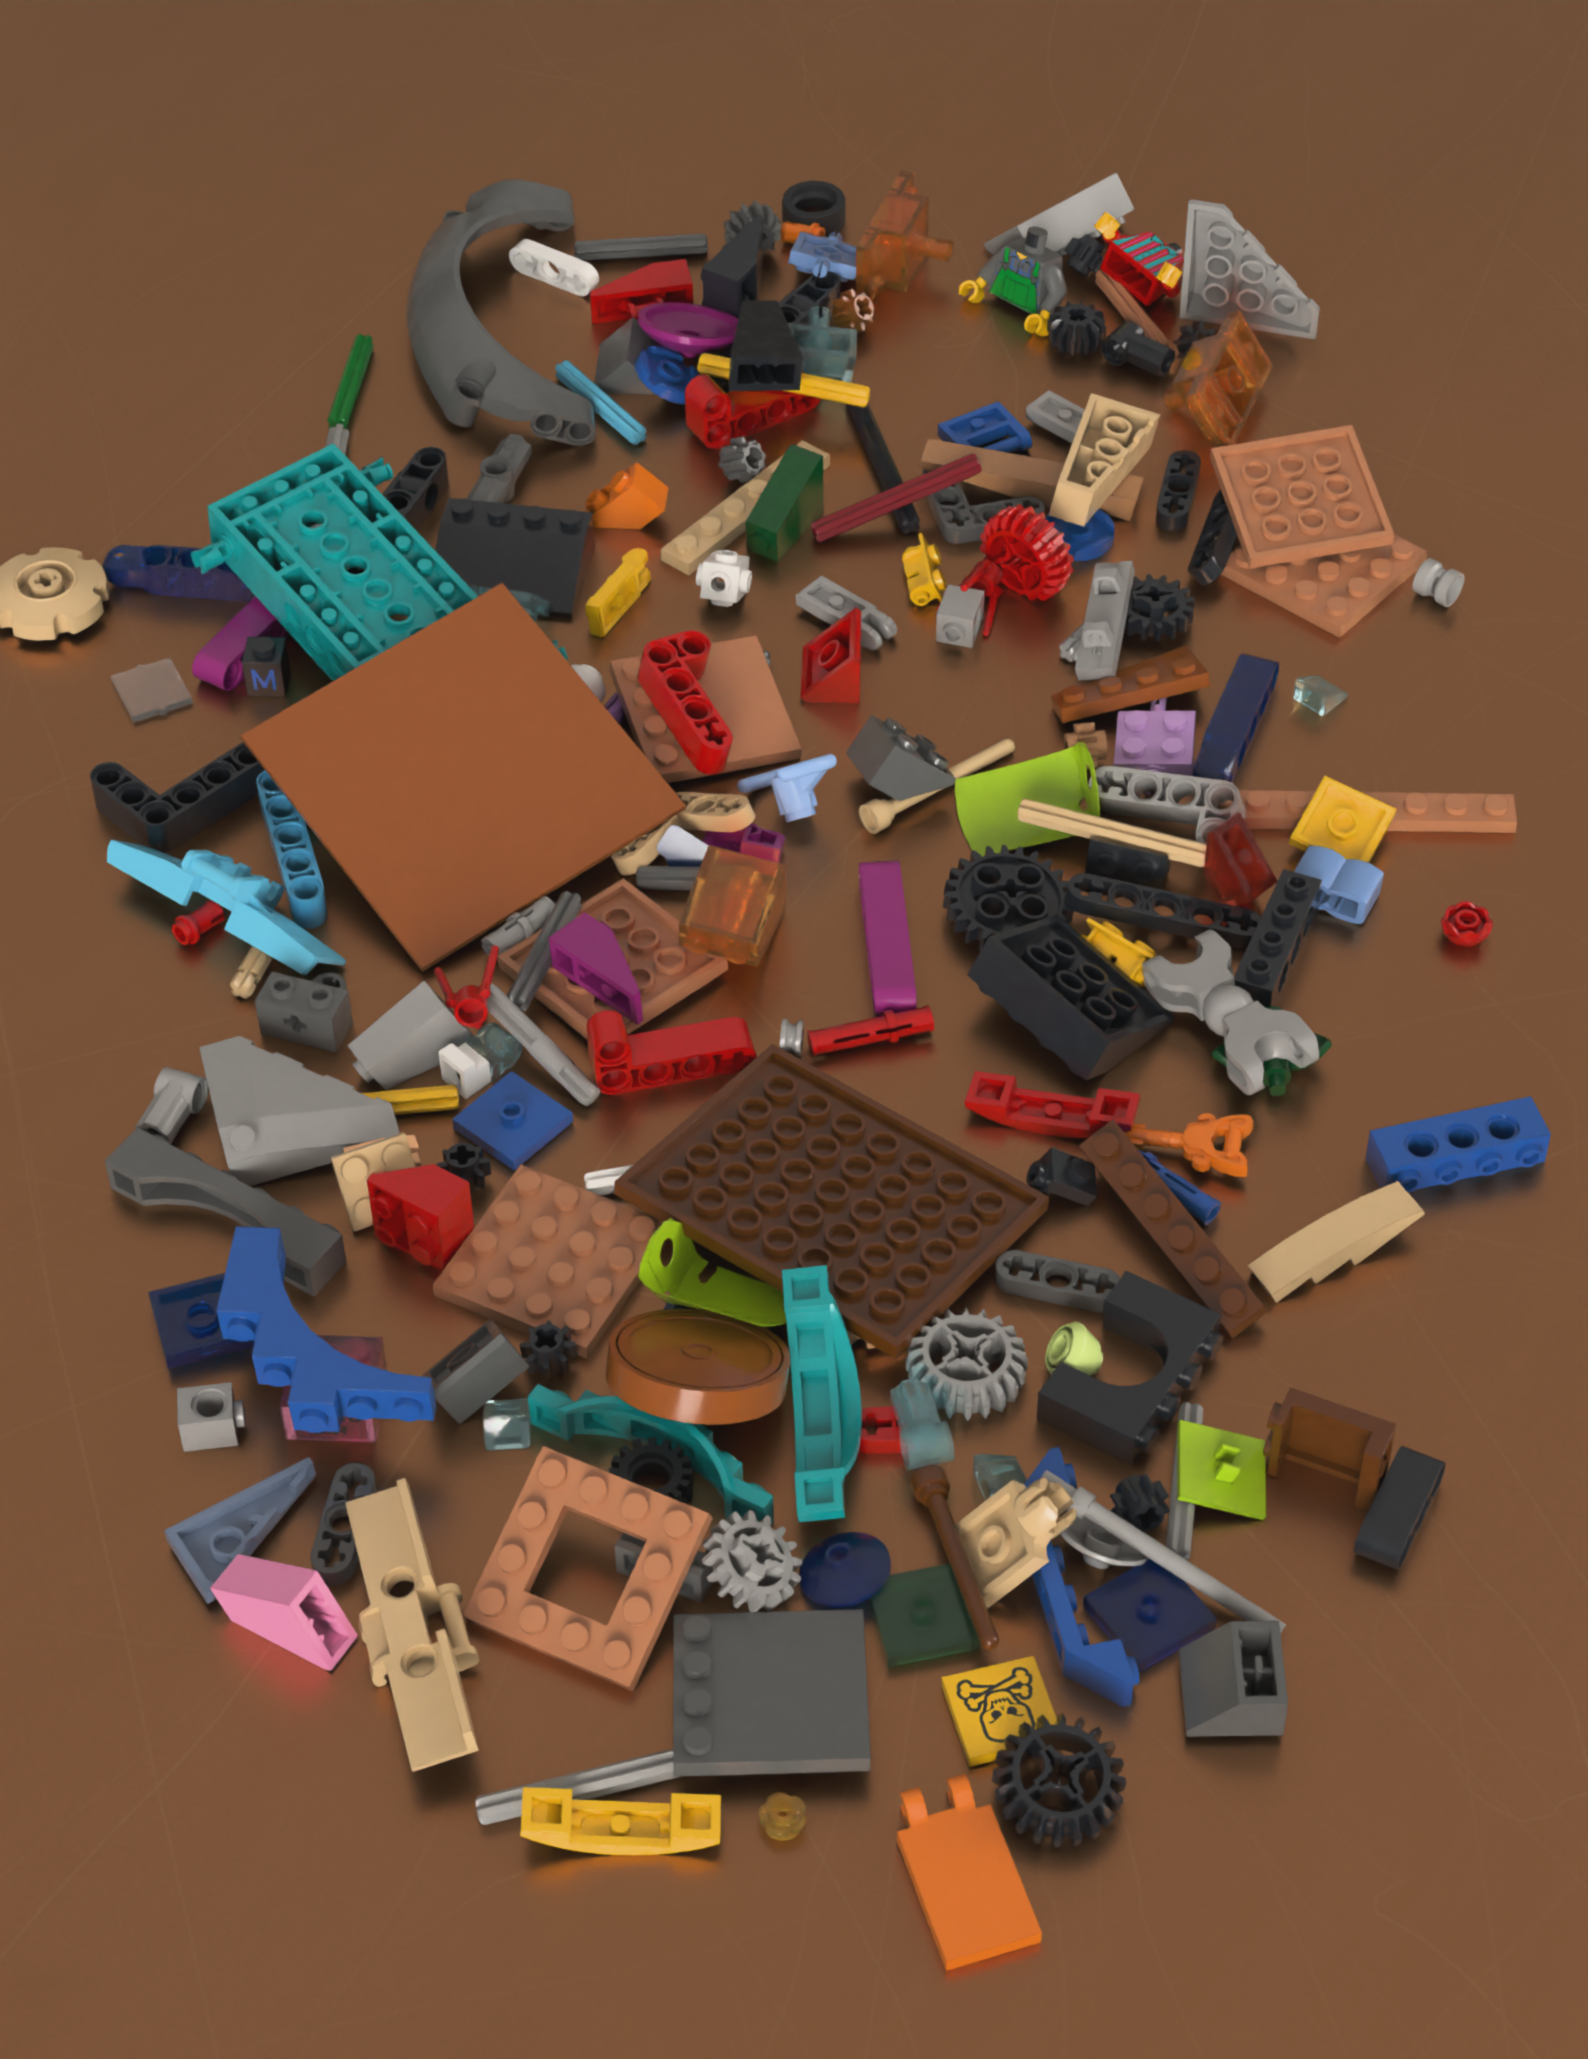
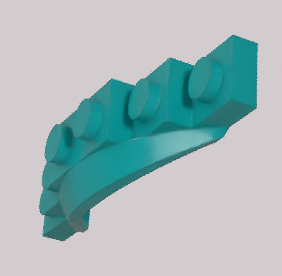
M827 1265L782 1270L794 1405L796 1472L794 1474L797 1516L799 1522L845 1518L844 1477L855 1463L862 1434V1400L856 1362L844 1321L834 1297L830 1293Z
M539 1384L528 1395L531 1424L568 1442L574 1434L604 1435L630 1441L640 1439L641 1443L648 1445V1437H656V1445L661 1446L663 1439L670 1440L672 1450L679 1445L684 1450V1456L688 1455L691 1461V1468L709 1482L724 1499L725 1517L728 1518L733 1512H737L742 1518L751 1510L754 1511L758 1522L768 1515L771 1517V1526L774 1523L773 1495L769 1494L758 1484L743 1481V1463L737 1461L728 1452L719 1451L713 1443L712 1431L703 1424L684 1423L660 1418L632 1407L618 1396H599L587 1389L576 1402L561 1391H552Z

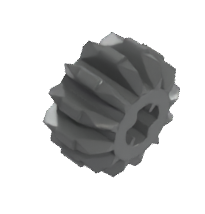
M754 200L747 207L741 202V209L738 212L730 211L731 219L723 222L726 231L724 239L728 244L744 226H747L757 215L762 216L764 258V252L767 249L775 250L774 242L782 239L780 232L781 222L767 203L760 205V203Z

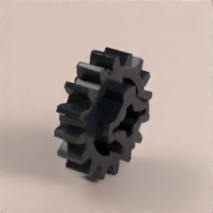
M1147 574L1145 581L1134 577L1125 623L1127 635L1131 636L1135 633H1140L1142 641H1145L1149 636L1154 637L1156 642H1160L1162 635H1167L1169 638L1174 639L1176 630L1185 633L1187 631V624L1193 623L1195 599L1190 597V589H1180L1179 580H1175L1172 583L1166 582L1167 578L1165 575H1162L1158 580L1153 579L1151 574Z

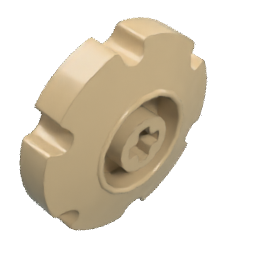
M59 547L41 548L40 552L35 555L22 553L0 566V628L12 627L14 636L19 638L42 641L54 640L58 634L63 632L76 634L100 618L104 612L102 602L109 599V588L103 567L95 559L83 560L82 552L78 550Z

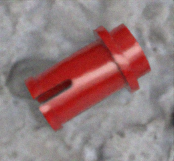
M210 899L187 916H178L175 919V924L172 925L174 937L182 945L196 944L199 942L202 934L225 920V916L222 915L224 912L221 906Z

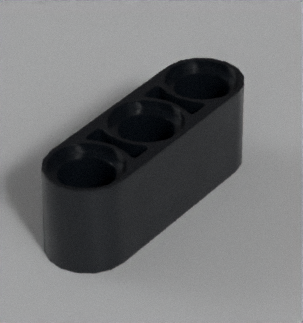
M1401 1446L1361 1525L1353 1553L1399 1570L1437 1493L1445 1471L1446 1462Z

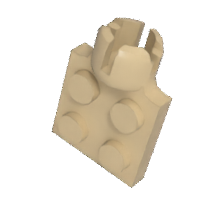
M1046 1477L1034 1481L1026 1488L1024 1484L1012 1480L955 1524L987 1609L1049 1562L1047 1556L1048 1543L1075 1521L1077 1511L1074 1507L1058 1518L1059 1515L1069 1509L1074 1503L1066 1489L1058 1482L1052 1483Z

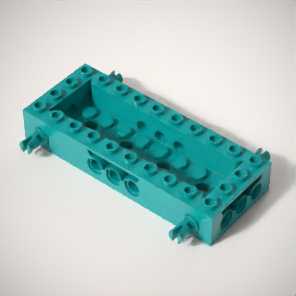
M334 443L208 505L211 544L191 552L192 561L196 568H201V574H205L225 562L332 681L478 597L375 488V486L393 479V471L390 464L384 465V458L380 457L376 461L364 466L361 470H358ZM315 524H322L319 527L311 528ZM357 567L359 570H365L364 572L359 574H351L347 572V570ZM396 614L408 616L403 621H395L390 617ZM552 641L553 645L568 661L565 648L561 647L558 649V641Z

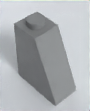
M423 981L347 1046L357 1058L352 1065L364 1080L369 1083L375 1079L385 1090H388L439 1066L438 1051L453 1043L456 1047H459L466 1043L472 1049H475L480 1042L468 1027L458 1023L453 1009L447 1007L445 1001Z

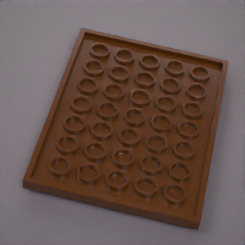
M774 1044L769 1046L615 1181L614 1186L615 1195L661 1222L671 1218L676 1222L682 1223L685 1236L783 1292L782 1270L827 1265L830 1293L838 1306L846 1330L895 1359L911 1345L913 1338L920 1336L922 1327L930 1326L933 1316L939 1317L1001 1254L1048 1210L1049 1197Z

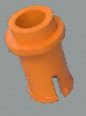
M785 221L780 231L781 242L794 244L800 232L822 237L826 236L825 228L820 227L818 223L805 225Z

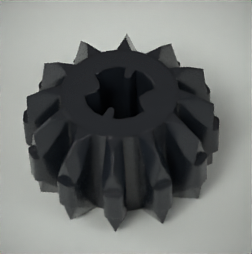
M1082 301L1079 304L1067 302L1065 307L1056 306L1054 313L1050 314L1047 322L1050 346L1057 348L1058 353L1068 352L1072 357L1075 354L1087 356L1088 351L1098 352L1099 345H1101V342L1106 337L1103 312L1096 310L1093 304L1083 305Z

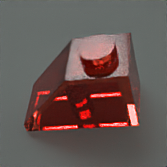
M1240 812L1234 813L1207 834L1204 875L1220 903L1235 906L1252 902L1278 882Z

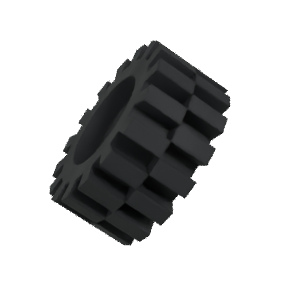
M648 1437V1445L642 1446L640 1439L632 1441L633 1450L624 1445L619 1449L620 1457L614 1455L611 1460L612 1468H609V1473L633 1483L637 1478L646 1474L663 1475L668 1478L669 1482L665 1486L653 1491L685 1504L692 1501L693 1476L691 1461L688 1455L684 1456V1450L679 1445L672 1450L670 1440L663 1439L661 1446L656 1445V1437Z

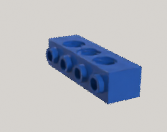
M1530 1096L1370 1130L1365 1159L1379 1188L1398 1181L1410 1193L1421 1188L1440 1184L1448 1185L1458 1180L1481 1175L1489 1176L1496 1172L1518 1167H1531L1537 1163L1545 1162L1551 1133Z

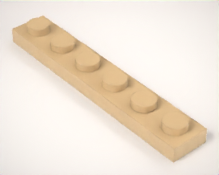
M803 440L796 445L822 455L823 471L830 466V454ZM784 455L661 548V561L689 576L713 552L723 550L746 532V520Z

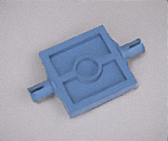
M836 231L831 232L828 237L800 232L791 249L788 263L796 265L797 270L813 273L816 277L820 273L819 278L824 277L827 271L839 275L840 282H847L849 279L855 281L863 263L866 249L842 242V235L838 232L835 236Z

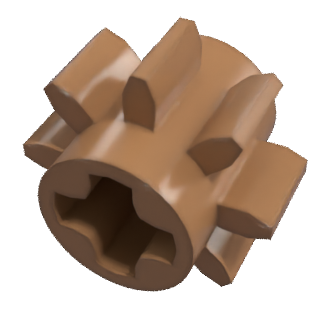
M1094 722L1074 724V732L1064 734V749L1070 748L1078 742H1084L1091 754L1094 768H1098L1097 760L1107 759L1105 731H1095Z

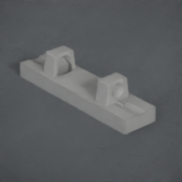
M1132 561L1095 564L1075 665V673L1078 680H1095L1116 676L1135 575Z

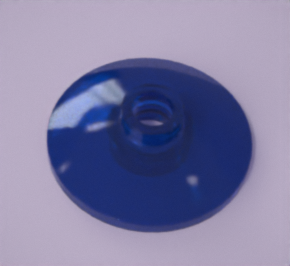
M846 1532L833 1535L816 1544L804 1557L799 1569V1576H801L800 1585L805 1595L811 1601L821 1606L831 1608L853 1606L869 1599L883 1587L890 1575L891 1558L886 1546L872 1535L861 1532Z

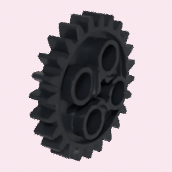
M1002 845L1000 853L995 854L990 846H986L983 857L976 851H972L970 861L960 858L958 868H951L949 880H946L943 908L948 909L947 921H955L953 931L955 933L967 931L965 942L969 943L978 939L980 941L979 950L981 951L990 936L1056 914L1066 923L1072 922L1074 911L1065 902V893L1069 881H1062L1064 873L1062 869L1051 871V859L1042 863L1038 862V852L1036 851L1029 857L1023 856L1022 847L1019 846L1015 854L1009 853L1006 845Z

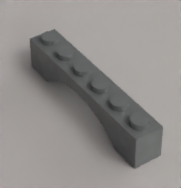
M137 1128L105 1160L111 1189L143 1206L162 1204L188 1205L215 1211L234 1219L244 1227L280 1228L286 1253L284 1281L314 1297L346 1263L343 1237L335 1227L329 1224H321L306 1216L299 1208L287 1206L271 1198L263 1189L252 1188L237 1180L230 1172L226 1170L220 1171L208 1165L196 1154L186 1153L170 1145L162 1136H153Z

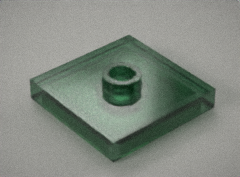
M950 1563L866 1580L867 1595L888 1667L981 1649L980 1641Z

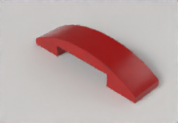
M975 1071L964 1102L965 1107L989 1120L1018 1130L1055 1137L1089 1138L1111 1120H1114L1124 1133L1131 1131L1141 1097L1139 1093L1098 1088L1095 1099L1017 1088L1016 1076Z

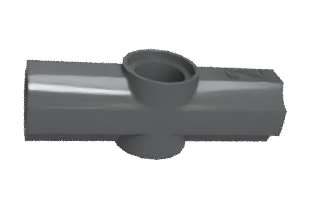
M511 433L507 438L502 439L494 454L483 459L480 463V477L466 499L495 503L510 501L515 494L514 483L532 455L531 444L527 443L522 436Z

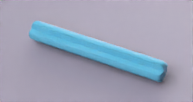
M564 360L562 364L558 363L556 365V377L571 391L588 399L592 403L594 411L631 444L637 445L640 441L644 442L646 440V428L568 360Z

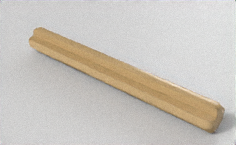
M1023 799L1018 808V820L1021 822L1088 839L1093 838L1168 855V859L1198 867H1205L1209 859L1210 846L1205 843L1030 799Z

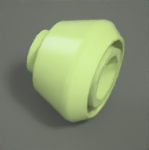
M1079 1322L1065 1324L1053 1334L1045 1355V1364L1050 1375L1060 1362L1090 1376L1095 1375L1099 1371L1103 1362L1100 1342L1083 1324Z

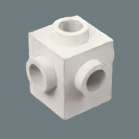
M717 550L713 552L703 564H699L697 569L696 585L701 586L700 598L710 599L711 604L722 607L732 606L733 603H737L746 593H749L751 588L752 571H749L750 557L737 555L736 552L730 550ZM719 577L722 578L725 582L718 581Z

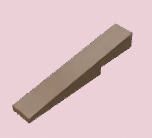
M928 438L918 468L932 471L973 453L980 461L982 472L963 482L1015 498L1035 497L1040 499L1045 507L1051 508L1057 483L1065 463ZM1128 474L1099 509L1108 515L1130 521L1144 477Z

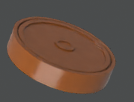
M700 1309L657 1310L631 1317L620 1323L612 1331L608 1344L606 1381L610 1389L621 1400L638 1410L660 1418L706 1425L740 1423L767 1415L778 1408L784 1401L789 1375L790 1352L785 1343L776 1334L763 1326Z

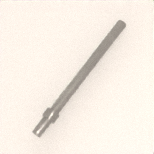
M1048 1470L1041 1476V1478L1046 1477L1049 1482H1058L1066 1489L1074 1502L1067 1511L1074 1507L1077 1511L1076 1517L1079 1519L1088 1518L1245 1621H1279L1280 1634H1282L1286 1627L1285 1623L1096 1502V1495L1082 1486L1078 1489L1074 1488Z

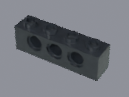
M1283 869L1234 975L1235 986L1249 992L1253 1001H1258L1264 1007L1277 1006L1318 915L1322 886L1321 879Z

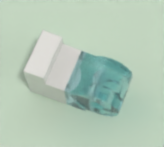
M496 1022L489 1023L482 1027L473 1038L459 1047L451 1043L438 1051L442 1080L448 1085H455L458 1093L465 1099H468L504 1074V1071L516 1063L522 1052V1044Z

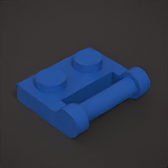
M999 401L938 424V436L942 441L979 447L1008 435L1010 438L986 446L984 449L1011 453L1016 450L1024 452L1032 448V438L1029 432Z

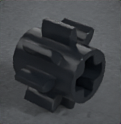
M1087 234L1083 236L1081 241L1073 237L1064 252L1070 255L1066 264L1084 277H1087L1091 271L1096 274L1098 270H1101L1100 266L1104 259L1102 254L1106 248Z
M1203 321L1193 322L1192 327L1189 325L1181 326L1179 329L1182 334L1177 340L1173 341L1179 351L1177 358H1189L1190 366L1199 365L1201 360L1203 362L1212 361L1213 356L1211 353L1216 347L1220 346L1214 336L1215 328L1203 329Z
M460 1142L448 1150L444 1149L442 1151L444 1162L437 1163L436 1165L468 1181L470 1194L475 1193L479 1188H486L484 1176L491 1175L490 1159L483 1158L481 1146L475 1147L471 1144Z
M547 1321L546 1324L539 1325L536 1328L529 1327V1342L520 1343L521 1355L530 1366L527 1368L528 1372L531 1374L538 1371L540 1374L545 1375L547 1380L561 1372L568 1373L570 1371L568 1358L578 1356L575 1342L570 1341L569 1328L566 1326L560 1330L551 1321Z
M1147 1474L1142 1476L1132 1475L1123 1479L1117 1485L1115 1493L1110 1495L1115 1504L1111 1511L1143 1532L1157 1528L1164 1520L1165 1514L1170 1511L1165 1503L1169 1495L1161 1481L1152 1483Z

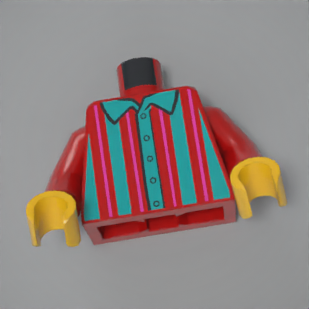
M1105 211L1094 224V227L1102 233L1103 239L1108 245V250L1100 269L1117 283H1121L1133 296L1146 306L1152 304L1164 293L1167 297H1176L1180 293L1183 277L1181 268L1184 258L1181 247L1176 243L1166 244L1152 232L1136 235L1120 234L1118 228L1121 224Z

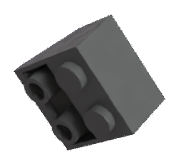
M871 714L846 751L848 757L869 785L898 801L952 786L956 780L947 768L949 761L935 752L937 746L932 741L920 734H917L915 738L906 734V728L889 717L883 721Z
M1230 1621L1179 1648L1186 1737L1270 1736L1284 1734L1288 1697L1279 1621Z

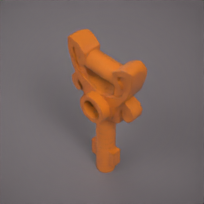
M1203 1113L1198 1116L1197 1122L1189 1123L1184 1132L1146 1129V1124L1134 1123L1132 1130L1125 1132L1126 1136L1138 1150H1143L1145 1145L1183 1149L1185 1159L1192 1161V1167L1196 1171L1205 1172L1212 1167L1219 1172L1231 1176L1247 1177V1159L1240 1150L1242 1140L1248 1137L1253 1130V1119L1249 1115L1240 1114L1216 1119L1210 1113ZM1218 1137H1225L1223 1151H1218L1214 1148V1143Z

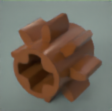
M849 289L842 292L840 298L832 301L834 305L832 318L834 323L840 328V331L850 329L854 335L865 331V326L873 323L874 306L870 298L865 295V292L856 295L854 289Z

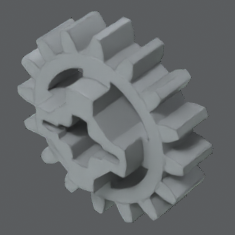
M751 1510L742 1518L737 1512H733L727 1519H722L711 1529L710 1533L712 1535L703 1542V1547L710 1552L702 1558V1564L713 1568V1572L706 1577L708 1582L719 1581L722 1585L718 1595L723 1597L730 1593L734 1596L733 1607L739 1608L744 1602H747L750 1612H757L761 1607H764L769 1612L778 1604L786 1601L794 1593L793 1587L801 1581V1576L794 1571L802 1565V1560L791 1556L790 1552L797 1545L795 1542H785L782 1537L786 1531L783 1526L774 1530L770 1527V1516L766 1515L758 1522L754 1511Z

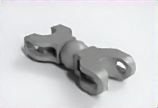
M1209 929L1195 936L1197 941V959L1194 962L1174 964L1158 955L1142 963L1144 984L1150 994L1164 1009L1174 1012L1192 1013L1201 1021L1205 1020L1210 1030L1224 1036L1228 1077L1246 1095H1252L1265 1088L1263 1084V1063L1267 1060L1274 1058L1287 1059L1299 1068H1304L1319 1060L1317 1038L1296 1013L1265 1008L1258 1001L1254 1002L1249 992L1235 986L1233 967L1231 966V947L1214 930Z

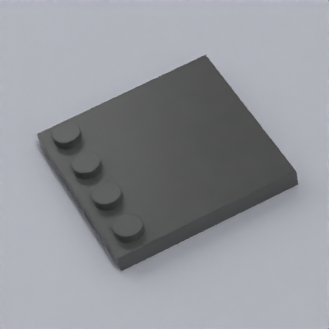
M863 1609L674 1614V1777L871 1771Z

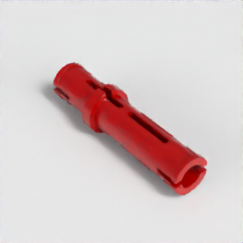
M929 1005L898 1013L887 1010L883 1011V1016L813 1031L808 1030L807 1040L811 1055L816 1057L820 1054L855 1048L888 1040L890 1044L899 1042V1037L927 1031L932 1032L934 1031V1020Z

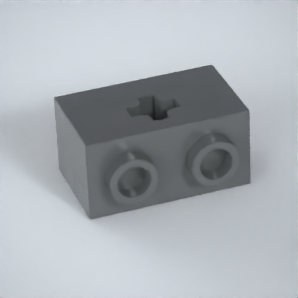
M271 972L255 999L260 1033L262 1035L337 1053L353 1025L349 992L346 989Z

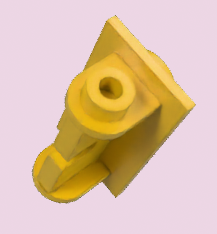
M919 533L920 545L908 547L902 555L905 574L908 578L907 584L910 600L917 606H925L929 601L936 598L941 603L944 596L943 590L947 588L945 577L941 569L938 568V566L943 564L936 545L932 544L929 546L923 534Z
M1088 917L1086 921L1091 933L1088 936L1085 934L1082 936L1110 961L1112 958L1117 959L1114 964L1140 987H1144L1142 963L1156 956L1154 950L1139 940H1136L1134 944L1123 938V933L1111 923L1104 921L1102 924H1099Z

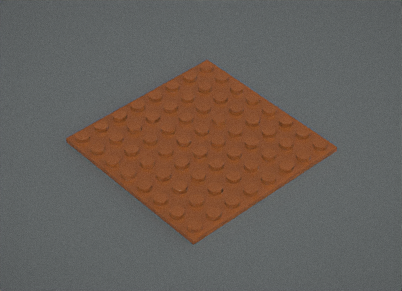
M503 583L241 735L245 745L422 972L506 921L514 912L522 911L541 897L548 895L686 809L683 801Z

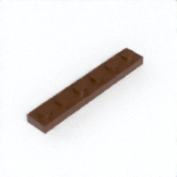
M1111 1120L1079 1145L1208 1309L1221 1314L1220 1324L1232 1339L1268 1312L1254 1292L1114 1120Z

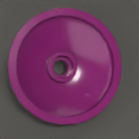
M665 302L651 304L642 308L638 314V324L648 336L663 347L674 350L683 357H695L697 354L712 353L733 344L738 319L727 312L692 303Z

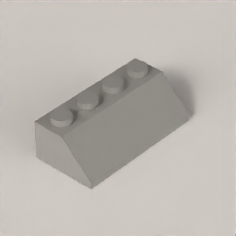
M1117 173L989 240L983 245L987 251L994 255L1004 244L1026 238L1029 227H1041L1048 232L1045 247L1059 253L1062 257L1067 254L1064 250L1073 237L1082 239L1087 234L1095 239L1101 235L1100 231L1094 227V224L1105 211L1122 224L1126 222L1123 215L1134 210V207Z

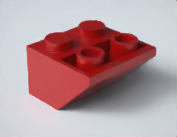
M435 1164L372 1174L367 1179L375 1236L383 1244L390 1247L395 1246L411 1254L418 1262L424 1265L430 1264L443 1271L474 1229L469 1182Z

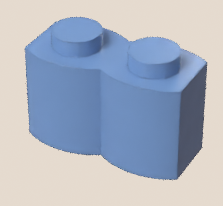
M1309 846L1294 870L1296 873L1322 880L1318 910H1326L1332 916L1353 924H1363L1381 892L1384 872L1368 862L1345 859L1334 850L1321 846Z

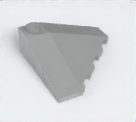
M1190 199L1188 203L1179 318L1316 340L1320 307L1312 298H1308L1297 287V282L1280 264L1277 265L1265 252L1264 246L1249 230H1245L1233 218V213L1225 204Z
M242 1036L199 1047L229 1171L237 1180L249 1186L332 1163L330 1157L344 1153V1147L400 1134L391 1103L378 1097L372 1099L355 1091L353 1086L327 1074L324 1077L305 1069L304 1064L275 1052L272 1054L254 1045L253 1041Z

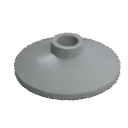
M1076 1517L1073 1524L1061 1533L1062 1537L1071 1546L1084 1554L1083 1560L1087 1564L1099 1569H1107L1110 1565L1139 1566L1148 1559V1557L1086 1517L1083 1520Z

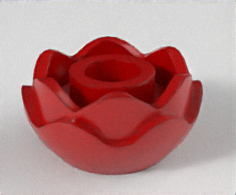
M1461 901L1447 908L1445 915L1441 918V927L1447 939L1452 943L1462 947H1471L1482 943L1489 936L1493 927V920L1489 918V913L1485 907L1474 905L1469 901Z

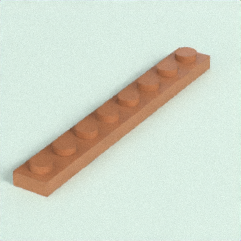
M1238 790L1246 808L1243 829L1294 830L1316 791ZM1362 792L1397 809L1387 831L1515 833L1517 816L1514 794ZM1234 801L1221 802L1217 809H1227Z

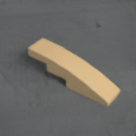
M1396 1181L1361 1196L1319 1218L1286 1238L1247 1266L1257 1281L1277 1303L1308 1279H1311L1315 1284L1319 1283L1348 1260L1356 1266L1425 1215V1213L1403 1186Z

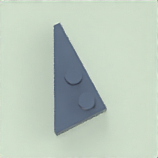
M309 1457L164 1530L168 1544L207 1604L216 1598L210 1587L237 1554L251 1556L315 1478L316 1471Z

